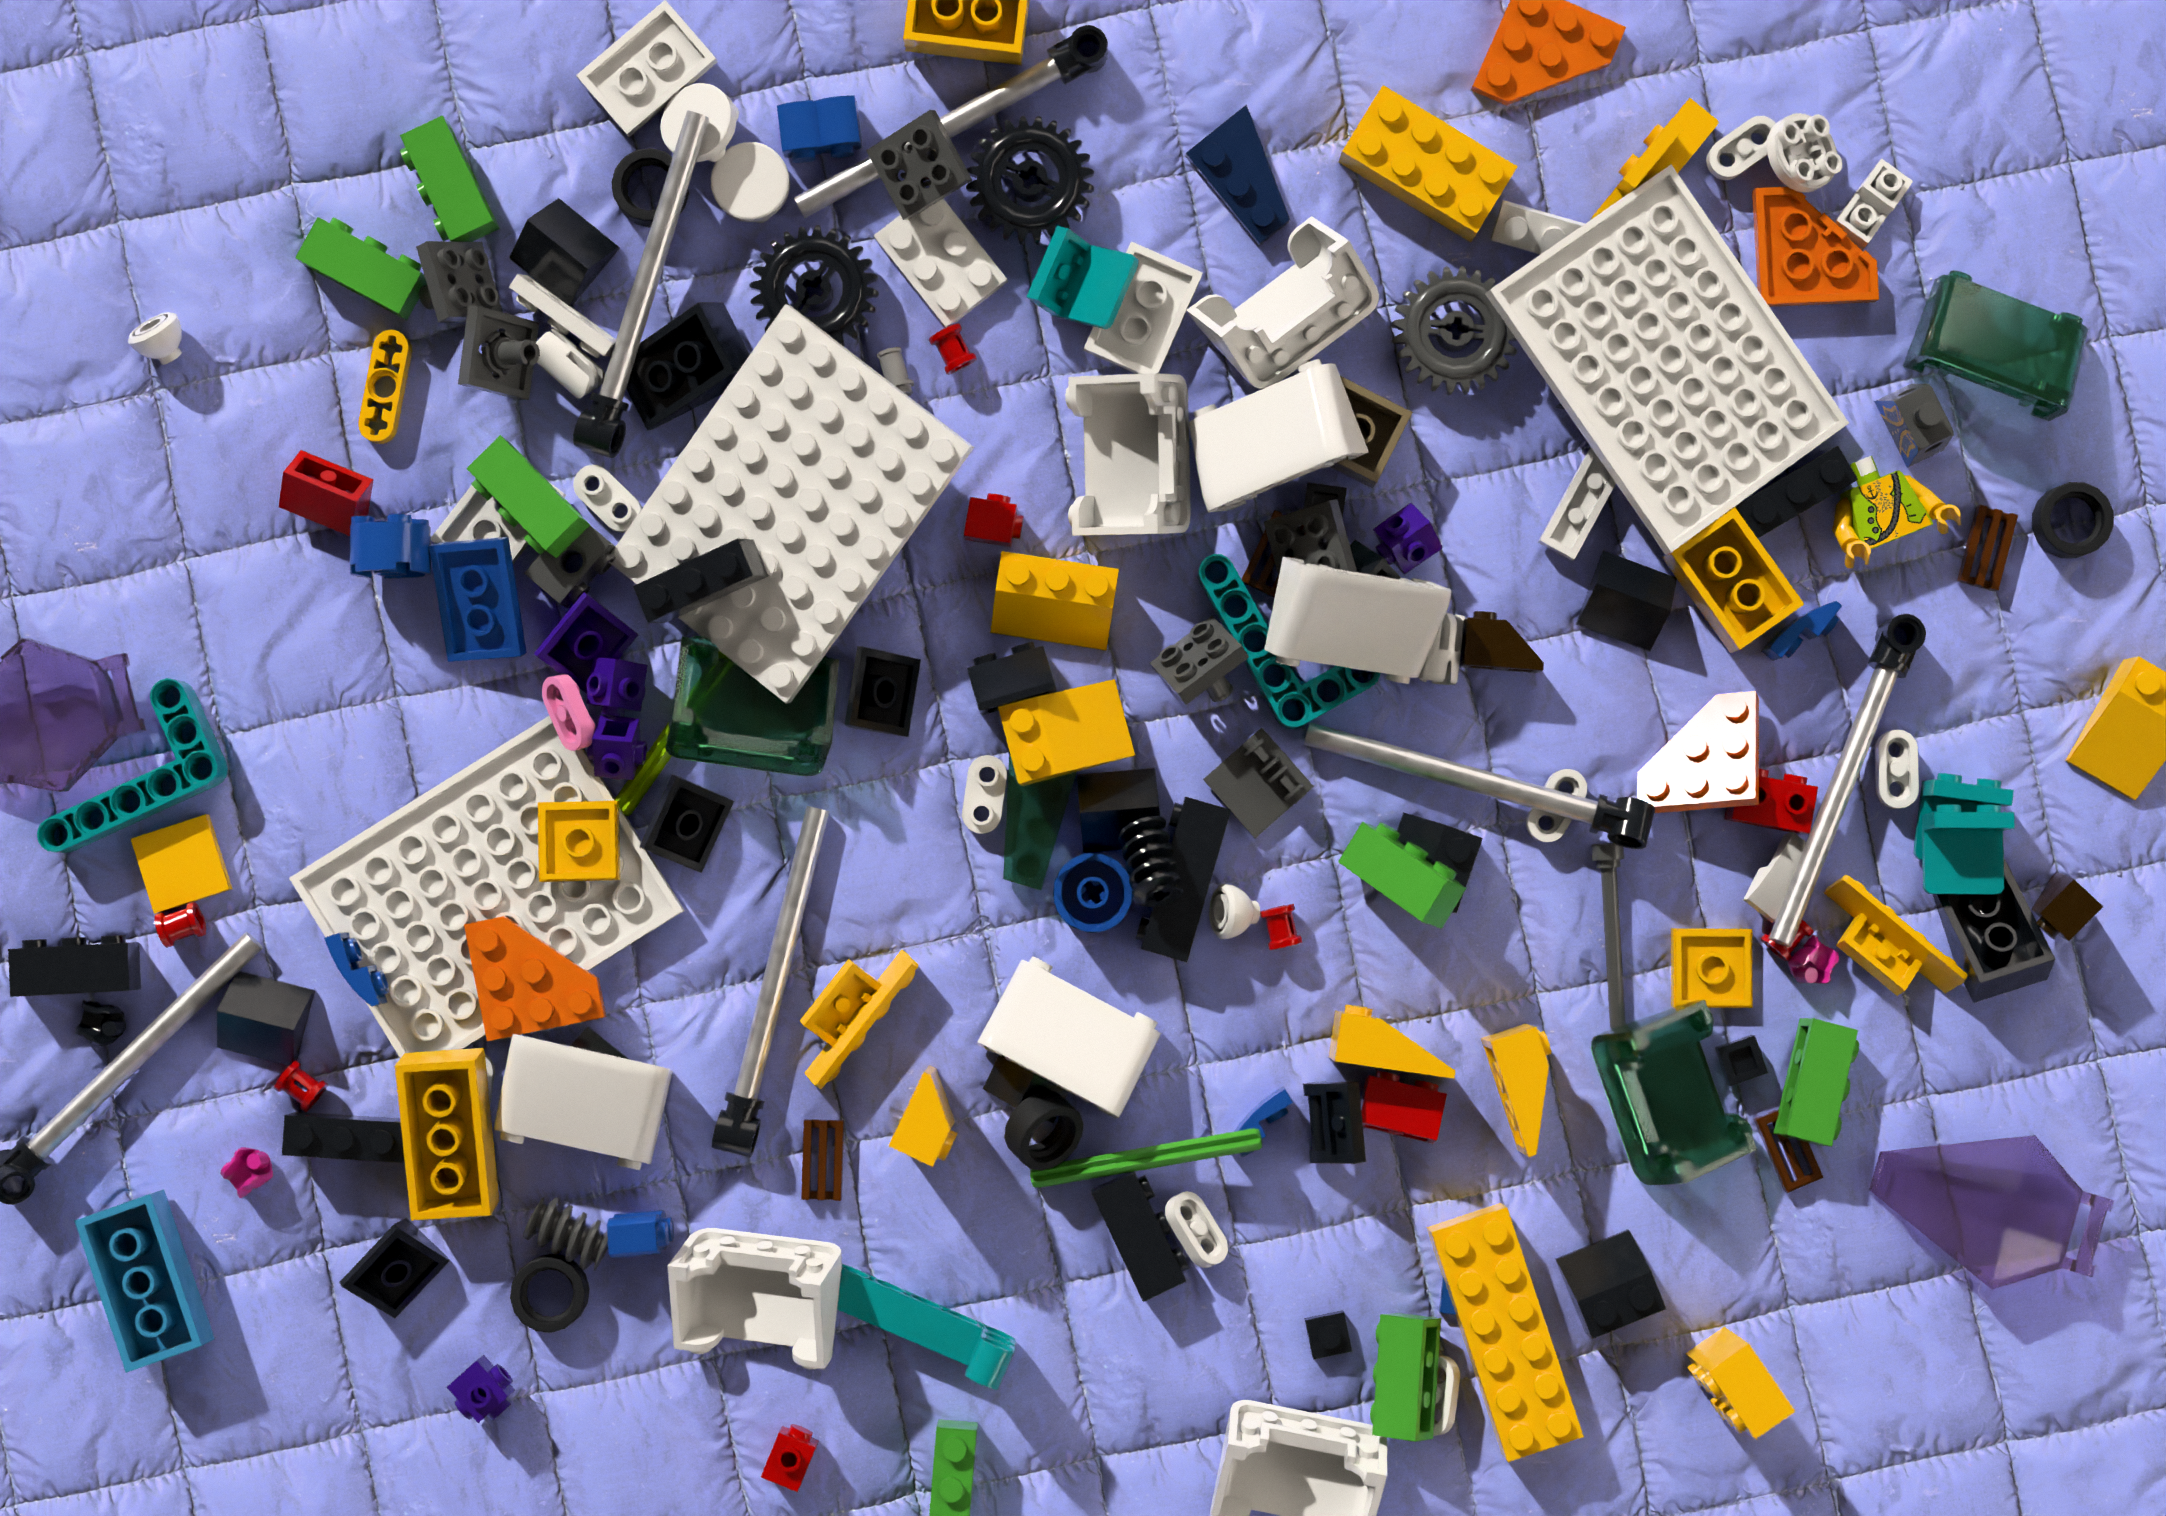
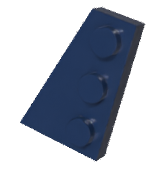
M1245 105L1186 152L1185 157L1255 243L1260 246L1288 224L1290 218L1247 105Z

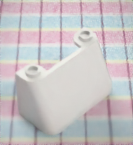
M1312 216L1299 225L1290 234L1287 249L1295 264L1236 309H1233L1224 297L1216 294L1202 298L1187 309L1199 329L1251 385L1259 389H1264L1282 381L1298 369L1299 366L1306 363L1370 315L1379 301L1377 286L1350 241Z
M1320 359L1307 362L1298 367L1299 374L1218 409L1215 404L1193 412L1195 419L1189 422L1202 497L1208 512L1230 511L1247 504L1245 500L1256 498L1258 494L1320 468L1333 466L1334 463L1347 457L1349 460L1369 453L1335 363L1322 365Z
M1144 373L1068 377L1069 386L1065 394L1067 407L1072 410L1075 416L1083 417L1085 496L1077 497L1068 511L1072 536L1186 532L1190 524L1191 504L1188 388L1183 376Z
M1283 556L1264 650L1277 655L1276 662L1284 665L1299 666L1300 660L1385 673L1387 674V680L1409 684L1410 677L1418 678L1449 607L1452 590L1427 580L1411 578V580L1405 578L1394 579L1334 569L1327 565L1304 564V560Z
M1032 956L1029 962L1021 960L985 1026L977 1045L992 1053L1005 1056V1059L1018 1064L1078 1096L1087 1103H1093L1094 1106L1114 1118H1119L1161 1035L1160 1032L1155 1030L1158 1023L1139 1012L1133 1018L1052 975L1050 972L1053 967Z
M513 1034L494 1130L501 1131V1140L523 1144L525 1137L619 1157L618 1166L640 1170L642 1163L651 1164L673 1071L652 1064Z
M706 1228L694 1232L668 1264L674 1349L690 1351L693 1354H704L714 1348L723 1337L793 1346L792 1358L795 1363L805 1369H825L833 1354L842 1269L840 1247L823 1241L719 1228Z
M1252 1400L1237 1401L1233 1403L1228 1418L1210 1516H1250L1251 1510L1280 1516H1377L1387 1478V1437L1372 1435L1373 1425Z

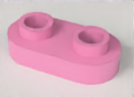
M567 674L547 677L542 685V698L562 744L570 751L589 747L592 744V737L596 726L582 700L577 683Z

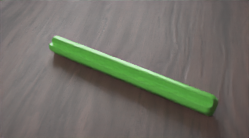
M1252 1128L1063 1161L1056 1167L1043 1171L1030 1169V1178L1033 1187L1041 1188L1250 1152L1262 1148V1137L1259 1129Z

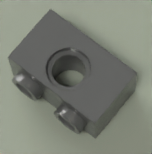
M590 525L558 558H555L545 550L524 574L558 603L569 608L572 603L575 604L584 592L588 594L590 591L588 584L597 573L602 575L612 566L609 562L613 563L616 559L611 554L615 545ZM581 554L583 558L582 567L577 572L568 573L566 569L567 560L572 555Z

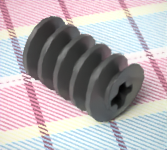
M543 1197L530 1217L523 1232V1237L529 1240L539 1233L538 1246L542 1248L553 1240L551 1248L553 1254L557 1255L564 1248H567L566 1261L572 1262L581 1255L579 1267L585 1270L594 1262L595 1271L608 1249L607 1231L603 1235L599 1233L601 1221L596 1220L590 1227H586L587 1214L585 1212L573 1220L571 1219L573 1206H567L560 1213L557 1211L558 1198L555 1197L550 1203L545 1205L543 1204Z

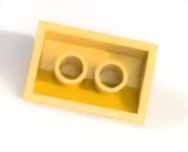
M1001 551L990 633L1107 651L1119 569Z
M929 1065L923 1072L888 1145L933 1167L937 1158L945 1161L958 1134L951 1130L955 1120L937 1068Z

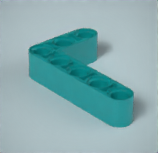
M1213 554L1207 556L1202 561L1198 570L1199 583L1224 628L1243 646L1249 655V658L1243 662L1273 716L1281 726L1286 729L1299 728L1368 690L1378 682L1381 675L1379 672H1372L1370 681L1359 683L1352 677L1351 668L1335 666L1301 685L1289 665L1276 662L1277 655L1271 654L1264 649L1257 653L1247 650L1243 642L1244 636L1249 632H1258L1264 637L1266 644L1269 627L1228 557L1222 554ZM1213 563L1222 565L1227 573L1226 580L1218 584L1210 582L1205 575L1206 567ZM1230 598H1239L1245 603L1246 613L1242 617L1232 618L1225 612L1224 603ZM1269 666L1279 667L1284 673L1282 685L1278 687L1267 685L1263 679L1264 669ZM1330 681L1336 686L1338 693L1334 701L1324 702L1318 697L1317 686L1320 682ZM1296 700L1302 705L1303 716L1299 721H1289L1284 717L1282 706L1286 701Z
M166 678L155 683L150 692L151 704L176 760L41 822L37 831L38 842L42 848L50 852L61 853L76 851L214 788L225 780L228 773L227 762L191 685L183 681ZM177 687L180 691V701L176 706L170 708L166 702V695L171 688ZM188 723H193L197 731L196 737L187 744L182 738V730ZM207 758L212 763L213 769L208 778L202 779L198 773V765ZM168 775H172L177 784L174 793L170 796H167L162 789L163 780ZM135 791L140 797V806L136 811L131 812L127 808L126 800L128 795ZM99 808L103 812L104 821L96 829L92 826L90 817L93 810ZM62 824L67 829L68 836L65 843L59 845L55 840L54 833L56 828Z
M842 1264L837 1310L967 1365L965 1372L967 1378L985 1387L995 1390L999 1389L1015 1352V1338L858 1269Z

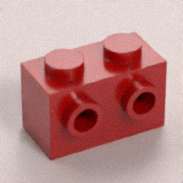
M300 450L283 471L279 508L350 536L351 517L368 515L374 479Z
M1759 768V805L1726 807L1724 820L1797 834H1810L1818 787L1807 785L1808 778L1798 775L1784 774L1783 780L1769 778V770Z
M1377 1071L1376 1077L1369 1075L1366 1078L1361 1098L1364 1128L1431 1144L1437 1141L1447 1097L1446 1093L1438 1092V1085L1419 1080L1415 1081V1086L1400 1083V1076L1383 1071Z

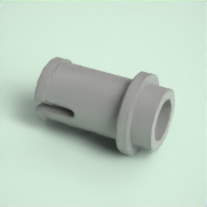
M892 347L878 352L877 358L879 359L884 378L907 396L913 393L911 387L914 386V381L908 378L901 348Z

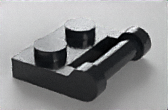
M1321 1081L1303 1083L1304 1096H1308L1313 1150H1309L1310 1163L1356 1164L1366 1162L1359 1082Z

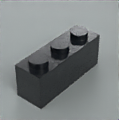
M1836 446L1742 501L1735 508L1755 536L1759 538L1857 481L1858 478L1839 446Z
M737 538L638 583L633 588L647 622L666 623L768 577V574L754 540Z
M126 935L101 936V944L86 945V937L61 938L62 946L47 947V939L22 940V948L8 949L10 997L141 989L139 942L126 943Z
M307 1112L290 1113L284 1116L282 1155L402 1163L405 1160L400 1118Z
M1135 1171L1128 1172L1091 1190L1093 1198L1143 1302L1186 1282L1183 1271L1189 1269V1266L1180 1247L1172 1250L1166 1238V1235L1172 1233V1230L1163 1211L1155 1214L1149 1202V1199L1155 1197L1145 1175L1138 1178Z

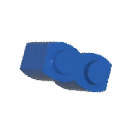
M854 95L796 101L777 105L782 152L785 158H792V162H812L816 160L815 155L831 153L832 158H846L853 156L854 150L863 148L858 105Z
M664 1210L615 1214L607 1222L610 1258L661 1254L662 1250H666L668 1243L674 1239L672 1217L666 1218Z

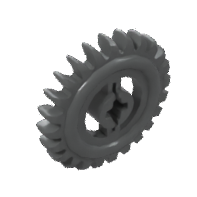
M1464 266L1459 268L1457 276H1453L1449 267H1444L1441 279L1434 272L1429 271L1427 274L1429 284L1427 285L1418 279L1415 280L1414 287L1417 290V294L1405 291L1402 295L1409 305H1397L1395 307V312L1402 315L1404 319L1393 321L1391 327L1399 329L1403 333L1395 336L1392 339V343L1405 345L1398 352L1396 358L1410 357L1411 361L1405 368V372L1409 373L1418 368L1420 373L1417 378V384H1421L1428 377H1431L1432 392L1436 391L1441 382H1444L1446 385L1447 395L1453 393L1456 384H1459L1463 394L1467 395L1470 390L1471 381L1474 382L1479 390H1483L1485 387L1484 375L1493 382H1496L1498 380V373L1495 366L1503 370L1509 368V363L1503 355L1515 356L1517 354V350L1508 343L1509 341H1517V339L1485 295L1487 291L1493 288L1495 279L1491 277L1485 283L1480 282V270H1476L1472 277L1468 278ZM1460 302L1476 310L1484 325L1474 324L1472 318L1461 311H1452L1446 314L1441 321L1430 320V316L1437 308L1446 303ZM1452 324H1457L1458 331L1464 332L1458 340L1452 339V333L1446 331L1449 330ZM1428 335L1436 336L1439 345L1444 350L1450 352L1464 349L1470 340H1481L1483 342L1473 354L1462 358H1451L1442 355L1436 350Z

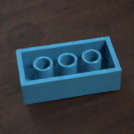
M164 1189L75 1220L126 1373L201 1347L215 1340Z

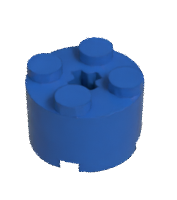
M407 514L387 515V521H375V517L372 516L351 517L350 574L358 577L372 578V571H374L375 575L384 576L386 579L425 577V574L430 575L431 556L429 546L431 545V527L429 526V520L412 519V515Z
M1086 853L1072 858L1061 868L1054 882L1053 899L1058 913L1066 923L1080 931L1095 933L1113 928L1126 916L1132 903L1133 889L1129 884L1127 871L1118 861L1104 854ZM1091 881L1094 886L1099 884L1103 886L1104 891L1099 894L1101 898L1099 903L1095 904L1092 900H1087L1086 902L1083 900L1081 895L1086 892L1084 884Z

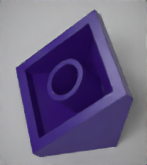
M584 592L534 654L558 673L569 675L577 683L578 687L587 694V681L591 672L592 658L620 659L639 634L596 599Z

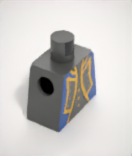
M1909 384L1874 401L1907 468L1943 451L1954 435L1953 429L1930 384Z

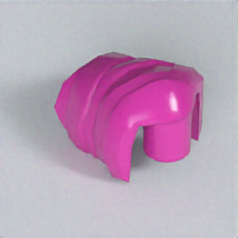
M1812 935L1803 945V949L1794 953V956L1788 961L1792 976L1799 983L1828 984L1831 981L1832 968L1839 961V955L1837 951L1825 946L1818 940V937Z
M241 1147L235 1151L231 1161L223 1166L220 1174L224 1179L232 1183L237 1190L238 1197L242 1199L252 1189H257L273 1177L272 1162L265 1152Z

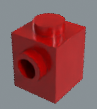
M987 494V499L970 497L964 538L968 541L1011 547L1013 538L1020 539L1024 516L1017 515V504H1011V498L1008 496Z
M791 1424L790 1428L782 1426L761 1478L798 1492L819 1440L812 1438L813 1432L795 1424Z

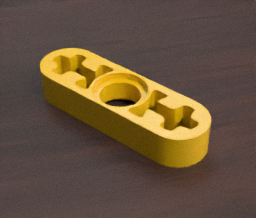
M385 330L378 334L374 340L358 427L360 433L375 444H385L395 437L412 357V345L409 339L397 330ZM393 339H396V343L402 347L401 353H394L391 363L394 367H399L398 373L388 368H379L380 363L388 366L390 357L383 348L385 345H391ZM389 376L395 380L396 389L389 397H379L375 391L376 382L381 377ZM373 401L384 406L392 405L391 411L384 408L382 410L381 419L387 423L386 430L380 429L378 435H375V431L369 427L370 421H377L379 409L371 407Z

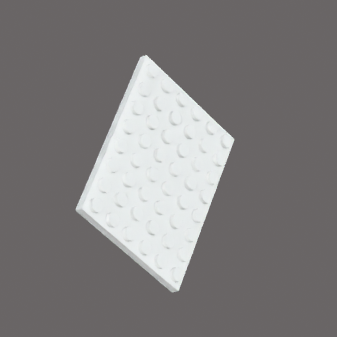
M1672 165L1666 167L1485 293L1665 555L1676 550L1849 424L1844 414Z
M785 304L615 546L611 554L616 559L613 563H609L635 584H638L737 538L753 539L768 577L678 618L783 702L791 703L975 447L792 306Z
M550 716L289 878L325 937L348 932L350 939L355 938L361 950L362 960L358 961L359 967L376 965L377 971L382 970L389 985V993L385 994L388 1003L377 1006H370L367 1002L366 1004L400 1058L404 1053L465 1049L486 1036L464 924L506 916L536 938L541 939L564 954L565 957L589 971L685 911L649 852L639 847L642 841L620 807V880L539 882L538 803L615 801L603 778L594 776V764L591 760H588L585 749L570 751L565 748Z

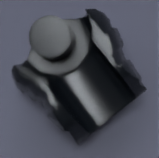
M83 1000L82 1008L84 1012L80 1024L76 1026L75 1033L84 1036L86 1040L96 1046L112 1044L126 1029L124 1013L117 1006L102 1005L99 1002Z

